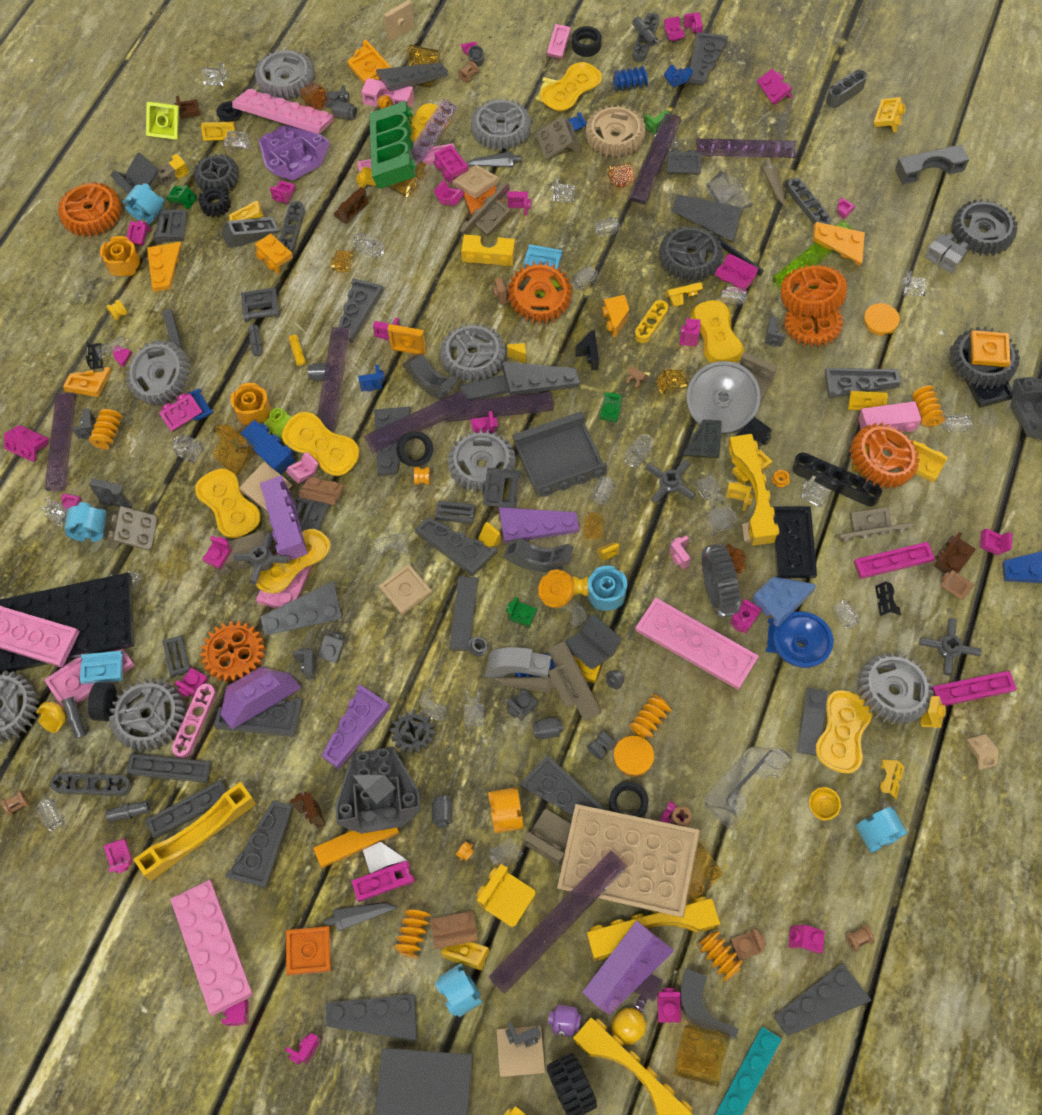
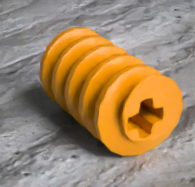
M931 385L917 389L912 395V399L916 402L921 417V424L924 427L938 426L945 421V417L942 416L943 411L940 410L941 406L937 404L939 400L936 398V392L933 391L934 387Z
M111 409L100 410L94 424V429L91 432L92 435L89 437L90 443L100 449H110L109 445L114 442L111 438L116 437L114 432L118 431L117 426H120L119 420H122L123 416Z
M652 694V698L648 699V704L643 706V710L638 712V716L633 719L634 723L629 724L631 731L644 739L646 736L653 737L650 730L657 732L658 728L655 726V723L662 725V721L659 718H667L664 711L672 712L667 702L655 694Z
M405 910L404 915L408 918L402 919L401 922L406 927L399 928V932L403 935L397 936L396 940L401 944L394 945V949L403 956L419 959L420 957L414 953L415 951H422V948L417 943L424 942V939L419 935L427 933L422 926L429 925V922L424 918L431 917V915L420 910Z
M716 931L708 935L696 946L703 944L700 952H709L706 960L714 959L711 965L712 968L720 966L717 974H726L723 978V982H726L741 970L740 966L743 961L742 959L734 961L737 953H728L732 946L724 947L723 944L726 939L718 940L717 937L720 931Z

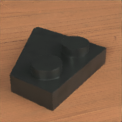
M702 420L697 432L684 450L683 456L719 458L722 420Z

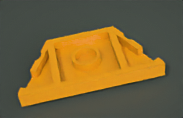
M367 40L363 41V46L357 49L354 55L347 61L348 67L363 84H365L367 78L381 81L376 75V69L392 68Z

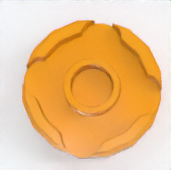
M884 303L869 306L863 318L867 330L880 336L893 333L900 321L899 313L896 309Z
M559 569L549 571L546 576L542 577L538 586L539 597L545 605L552 608H562L567 605L575 592V583L572 576L568 572Z
M640 736L624 737L617 743L614 749L613 759L615 766L627 776L637 777L644 775L654 762V751L651 744Z

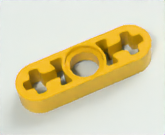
M657 300L653 303L635 330L636 341L646 343L651 339L668 313V304L665 301ZM654 319L656 320V323L649 324L647 320Z

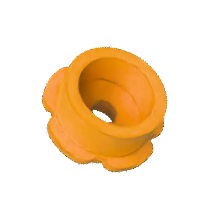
M382 95L379 97L377 105L380 109L392 106V99L388 95Z
M785 470L776 471L771 479L772 483L776 484L779 488H783L790 483L789 474Z
M465 841L455 854L460 858L459 861L463 858L466 861L474 852L472 849L473 844Z

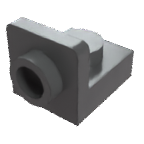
M345 85L341 86V92L327 91L326 108H332L337 100L349 102V92H346Z
M771 316L764 344L782 347L785 334L778 333L780 326L776 325L778 318Z
M89 408L82 410V417H80L81 426L73 427V432L78 439H88L92 435L95 417Z
M301 648L298 651H293V657L296 662H301V672L305 674L307 680L315 679L316 656L313 650Z
M523 689L513 700L509 699L507 701V711L513 718L517 717L522 721L538 705V701Z

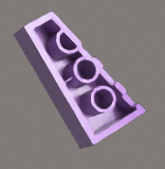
M282 475L261 482L260 485L266 502V509L270 516L269 521L274 529L272 534L278 543L275 545L278 554L289 556L290 560L307 555L308 552L294 499Z
M636 921L584 989L583 993L598 1008L610 1015L674 950Z

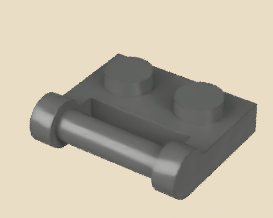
M161 210L157 215L158 224L157 231L154 234V241L157 243L184 241L188 218L187 210ZM168 218L167 232L163 233L165 220Z
M275 287L241 292L245 322L250 321V319L280 316ZM271 306H272V308H273V309H267V310L249 312V310H252V309H258V308H264V307H271Z
M487 467L483 505L516 508L517 501L515 498L521 471ZM505 478H511L508 499H502Z
M94 478L91 479L89 485L101 504L105 506H123L132 509V503L126 499L121 485Z
M298 496L296 499L298 518L303 507L307 505L300 523L302 531L307 529L320 531L329 509V504Z

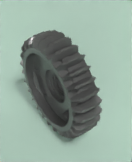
M975 199L973 203L968 201L967 204H963L957 210L951 227L955 239H957V244L963 241L969 244L967 251L972 250L973 254L977 252L980 256L982 253H985L986 256H989L990 253L995 256L996 253L1001 254L1002 251H1006L1012 245L1017 234L1018 222L1015 221L1016 217L1012 216V211L1007 212L1008 207L1003 208L1002 204L997 205L996 201L991 203L989 199L987 202H984L983 199H980L978 202ZM969 217V227L966 228L964 220ZM979 228H985L987 232L983 233Z
M688 225L685 228L679 226V230L674 228L673 233L669 231L667 236H664L661 241L659 261H661L664 271H668L669 276L674 274V279L677 277L680 278V281L687 279V283L689 280H693L695 283L696 279H699L702 282L703 277L708 279L709 275L713 276L714 272L721 265L723 256L721 241L717 240V236H713V232L708 233L707 228L702 230L701 226L699 228H695L694 225L692 228H689ZM692 248V249H694L696 252H695V253H688V252H687V249ZM706 251H710L712 254V258L708 262H705Z
M977 327L974 331L993 332V328L989 331L986 327L983 330ZM971 328L969 332L964 331L962 335H959L951 348L949 359L951 360L950 365L954 366L953 372L958 371L957 377H963L962 382L967 380L969 385L972 383L976 384V388L981 385L984 390L986 386L990 389L994 385L999 388L1001 384L1005 385L1007 381L1012 379L1020 363L1019 350L1015 349L1016 344H1011L1012 339H1009L1011 364L1009 367L971 364L970 333L974 329ZM963 350L968 352V362L964 358ZM996 369L1001 370V371L996 372V373H989V372L994 371V370H996Z
M722 544L703 548L701 565L704 584L710 604H712V609L720 617L734 615L739 612L741 598L739 595L738 577L736 576L732 558L729 556V551Z

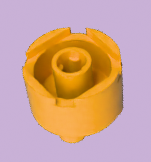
M114 236L110 238L109 242H104L100 248V255L110 275L132 276L136 273V269L140 264V258L133 242L127 237Z
M256 383L240 385L239 389L235 392L233 391L230 398L237 419L243 425H250L254 420L259 424L264 423L271 412V405L266 391Z
M517 787L488 792L494 832L503 833L524 829Z

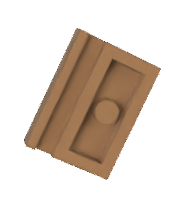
M308 477L302 486V490L299 491V497L335 505L344 492V485L334 481Z
M473 911L431 919L435 949L478 941Z

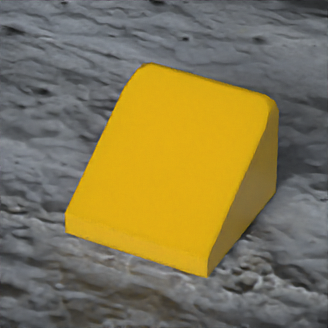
M525 343L508 344V357L526 364Z
M486 522L479 535V541L483 542L487 547L491 548L492 546L495 548L501 542L500 532Z
M612 542L596 549L601 561L618 555L619 544Z

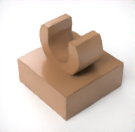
M630 366L627 373L631 374V376L627 378L626 382L630 384L633 379H636L637 382L634 387L639 388L641 380L646 382L649 375Z

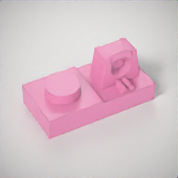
M555 24L547 56L563 59L571 27Z

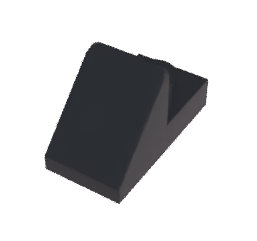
M595 330L590 331L575 347V356H586L587 364L591 365V371L598 370L599 366Z

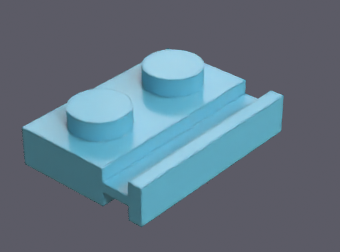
M529 244L523 268L526 269V263L532 266L533 261H535L536 265H539L540 261H542V265H545L548 261L549 266L552 267L555 264V269L557 270L560 265L562 250Z
M122 651L81 655L80 682L82 685L97 682L123 681Z

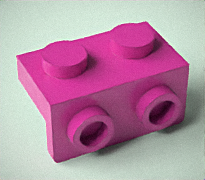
M772 68L759 78L757 82L771 102L776 105L787 95L790 99L793 96L790 93L792 89L789 84L782 82L784 77L779 71L776 73Z
M728 254L724 263L717 268L715 275L722 281H728L735 285L738 289L746 290L753 283L758 268L732 254Z
M20 425L4 433V448L32 462L37 460V451L49 444V438Z

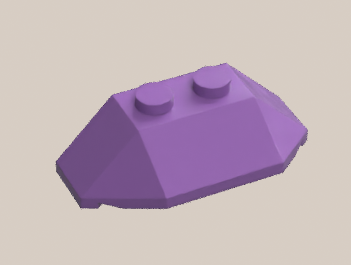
M261 666L227 686L221 717L231 729H234L301 689V686L290 673Z

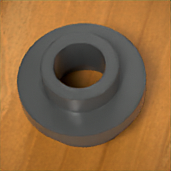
M473 637L468 642V650L474 656H482L487 651V642L481 637Z
M617 670L606 673L607 685L616 690L620 689L624 683L622 674Z

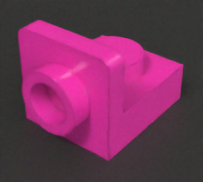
M700 12L684 15L683 26L684 28H691V32L695 34V39L697 32L702 33L703 30Z
M137 220V223L130 221L126 237L133 244L144 246L147 231L151 232L152 228L147 226V223Z
M395 318L392 324L400 326L399 318ZM375 321L373 324L374 336L389 340L387 330L389 324Z
M489 411V417L471 419L472 432L474 430L476 433H479L480 429H482V432L486 433L489 429L490 434H493L495 428H498L497 417H493L492 411Z
M211 536L212 544L202 560L204 563L221 570L232 549L229 541L225 538Z
M190 668L182 681L177 680L174 684L177 686L179 694L186 698L188 696L194 698L198 687L206 684L209 679L202 673Z
M664 988L662 992H658V1023H681V992H675L674 988Z
M312 1033L309 1036H305L299 1045V1053L287 1046L285 1051L290 1053L288 1059L300 1065L301 1061L308 1064L322 1039Z

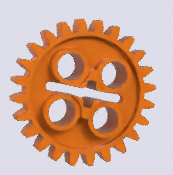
M836 310L835 313L830 311L829 316L823 314L822 318L820 315L816 316L815 319L814 317L811 319L812 316H809L807 319L806 315L800 317L799 313L794 315L793 311L786 312L785 330H787V335H791V340L797 338V344L802 341L803 346L809 343L811 348L814 344L820 347L821 343L827 346L828 341L833 343L834 338H838L839 333H841L843 315H840V310Z
M230 621L227 627L222 623V629L215 626V633L208 632L211 638L203 639L207 645L201 646V649L204 651L200 653L203 659L201 663L203 666H206L205 670L207 673L210 672L212 678L216 676L219 682L223 678L226 683L230 679L236 682L237 678H242L244 675L250 674L252 670H256V665H262L260 659L265 658L263 651L266 648L262 645L264 640L260 638L259 631L255 632L254 626L249 628L248 623L242 626L240 621H238L235 626ZM243 637L242 641L236 642L238 638ZM219 645H224L222 649L217 650ZM250 654L248 658L241 659L243 655ZM230 661L228 666L223 667L225 662Z

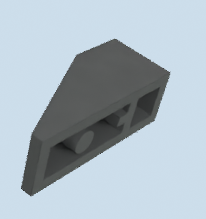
M273 217L227 221L221 234L227 247H237L263 239L269 234H276L279 232V229Z
M807 687L803 695L797 753L817 756L816 743L822 734L828 692L826 690Z

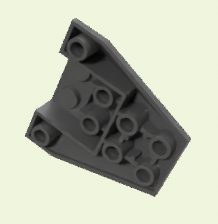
M1032 377L1016 378L1013 384L1011 407L1026 435L1042 440V380Z
M393 747L352 754L335 805L337 825L363 834L403 827L421 811L419 790ZM353 775H386L395 786V789L379 803L375 804Z

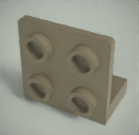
M561 116L536 133L546 160L566 148L572 149L575 153L582 150L572 123L564 116Z
M744 352L740 365L748 369L756 378L760 388L761 402L774 380L777 366Z
M545 809L531 832H526L523 837V845L560 866L564 859L571 824Z

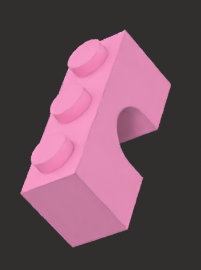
M367 78L361 92L363 104L378 107L377 102L382 95L391 97L393 105L406 101L408 107H410L414 101L413 87L409 86L390 91L382 81Z

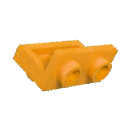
M272 234L255 243L257 258L265 262L267 267L276 274L280 273L279 266L293 258L292 252Z

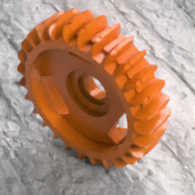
M88 181L87 185L82 183V186L79 187L76 185L75 189L70 188L71 192H65L66 197L62 196V201L58 202V215L67 231L77 236L82 234L84 238L86 235L92 237L93 234H96L98 236L100 232L104 234L106 229L110 231V226L115 227L114 222H119L118 217H121L120 212H122L121 202L113 188H110L108 185L104 186L102 182L98 185L96 181L93 184ZM105 202H110L109 207L105 212ZM86 205H93L91 208L85 209Z
M533 261L532 266L526 263V269L521 266L520 272L515 271V277L512 276L511 282H509L508 300L511 302V308L515 307L514 313L520 312L519 318L525 316V322L531 319L532 324H534L535 320H537L539 325L543 320L547 325L548 319L554 322L555 317L560 319L561 314H565L572 300V284H569V278H565L566 272L561 273V267L556 270L555 264L550 267L548 261L545 265H542V261L539 262V265H536L535 261ZM529 277L530 280L524 290H519L520 284ZM551 278L559 284L561 291L558 292L550 280ZM537 291H543L545 296L543 298H537L535 296V293ZM531 308H549V310L536 311Z
M812 264V266L805 265L804 268L799 266L798 270L793 269L792 273H788L781 284V300L784 303V307L788 308L789 312L793 311L794 315L799 313L800 317L806 315L807 319L809 316H813L815 319L819 315L822 318L823 314L829 316L830 311L835 313L836 309H840L841 305L844 304L847 297L846 279L843 277V274L839 273V270L834 271V267L828 268V265L822 267L821 264L818 266ZM799 285L798 290H795L794 293H792V291ZM811 286H817L818 288H817V289H810L809 287H811Z
M881 422L879 425L877 423L867 425L854 437L849 450L852 453L850 459L854 460L852 465H857L855 471L861 472L860 477L863 475L867 477L866 482L871 480L873 485L878 483L880 488L885 485L886 489H889L891 486L895 489L897 486L901 487L915 475L919 467L920 459L917 458L919 452L915 451L917 446H912L914 440L909 441V435L905 436L902 434L903 430H896V426L890 428V424L884 426ZM865 446H868V456L865 451ZM882 450L889 451L891 456H885ZM897 468H900L901 472L897 473L889 472Z

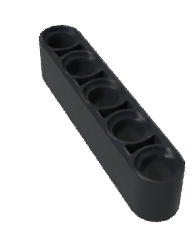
M801 452L795 457L792 470L796 475L863 505L872 507L878 503L882 494V488L878 484L873 485V482L870 480L866 482V479L805 452Z

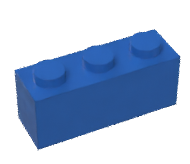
M254 420L239 436L271 468L281 475L287 470V467L296 461L292 457L293 451L287 445L283 447L280 444L282 441L275 434L271 436L268 433L270 431L264 423L259 424Z

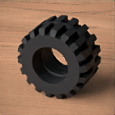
M573 1053L547 1065V1073L566 1115H584L597 1108V1101L578 1058Z

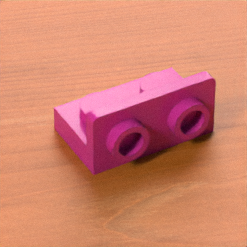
M452 145L434 153L436 169L442 172L443 178L446 181L448 180L451 185H453L452 181L455 177L469 171L468 165Z
M184 393L176 398L178 401L174 404L168 403L161 408L162 411L159 414L171 431H174L203 412L192 394L187 395Z

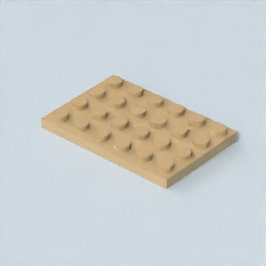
M575 804L557 889L684 918L701 831Z

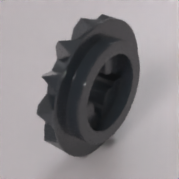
M232 101L220 104L216 111L220 121L224 120L225 122L239 120V117L242 116V110L232 108Z

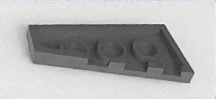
M697 32L690 66L693 72L688 79V83L704 85L728 41V36Z
M334 580L262 615L261 621L264 634L270 635L342 619Z
M276 801L271 802L259 821L257 829L247 840L248 843L237 856L231 870L227 872L226 878L267 889L293 811L292 805Z

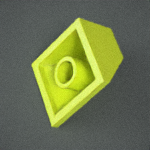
M147 102L146 136L178 140L179 106L169 103Z

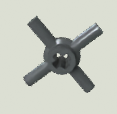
M684 460L676 470H667L665 473L651 463L648 464L646 470L660 478L661 488L651 498L653 503L657 504L665 493H674L676 491H679L690 500L695 497L696 494L682 485L681 475L690 466L689 461Z
M267 533L262 546L254 547L250 554L234 553L233 558L235 561H250L254 567L249 580L251 584H257L261 571L270 569L273 563L289 564L290 562L289 556L273 555L271 550H269L273 540L272 533Z
M954 618L948 619L947 635L939 641L922 637L919 640V645L938 648L940 655L945 658L944 675L946 676L952 675L953 658L958 657L961 653L981 656L982 652L980 648L962 645L961 639L955 635L957 620Z

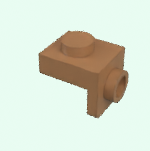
M501 277L494 279L495 286L492 287L494 296L498 298L499 304L510 303L508 300L509 286H504Z
M953 570L950 573L947 572L941 579L943 582L941 587L961 600H964L974 587L972 582Z

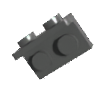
M671 150V152H668L667 174L701 173V153H697L696 150H689L687 152Z

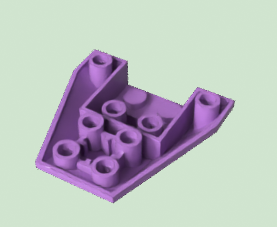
M289 125L280 126L277 130L267 133L258 139L266 168L272 174L292 181L321 166L330 145L329 141L320 134Z

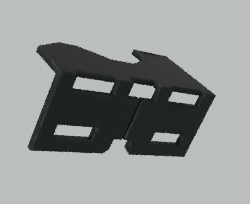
M87 341L88 356L86 355V362L91 370L103 368V359L100 357V354H102L101 343L89 344Z
M885 581L876 585V595L880 599V602H878L880 616L890 612L901 615L900 607L894 601L893 595L895 591L892 584Z

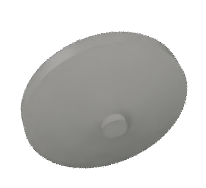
M719 361L704 366L691 379L687 390V406L693 420L698 425L701 424L702 420H722L721 434L734 433L744 428L756 416L760 405V388L756 378L748 369L734 362Z

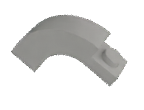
M507 647L496 649L488 655L484 676L504 678L509 673H527L547 677L551 656L533 653L532 649Z

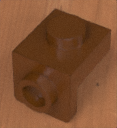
M176 96V103L174 105L179 106L181 119L200 116L197 99L181 102L179 96Z

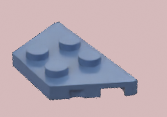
M773 577L754 594L753 601L762 609L766 616L771 615L774 619L773 624L778 627L815 591L816 585Z

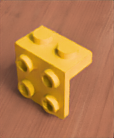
M500 864L498 869L494 867L488 878L490 881L486 887L482 885L476 895L478 897L477 903L478 906L508 926L515 927L536 893L534 889L509 874L508 868Z

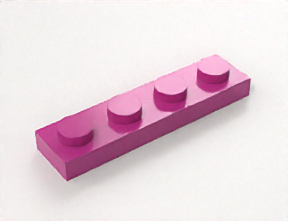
M925 542L854 560V565L859 578L864 579L934 561L935 557L929 543Z
M1010 671L933 686L931 689L934 692L933 696H940L942 705L945 706L1007 694L1017 690Z

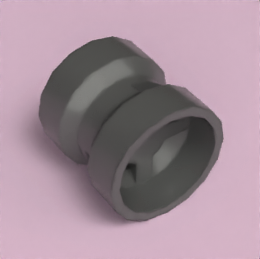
M478 45L472 46L468 50L469 61H473L479 67L484 63V51Z
M601 731L597 735V739L591 741L587 748L597 759L602 760L606 756V752L612 750L616 744L608 734Z

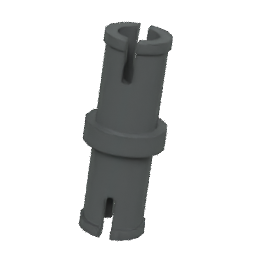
M639 16L633 19L632 25L639 31V35L642 38L644 37L650 46H654L658 42V38L652 33L650 26L646 25Z
M74 696L62 700L61 703L67 715L66 721L70 723L74 738L77 739L87 735L88 733L81 718L83 715L79 713Z
M148 800L134 804L125 803L121 807L107 809L105 812L106 819L109 823L124 818L129 820L133 816L150 813L151 807Z

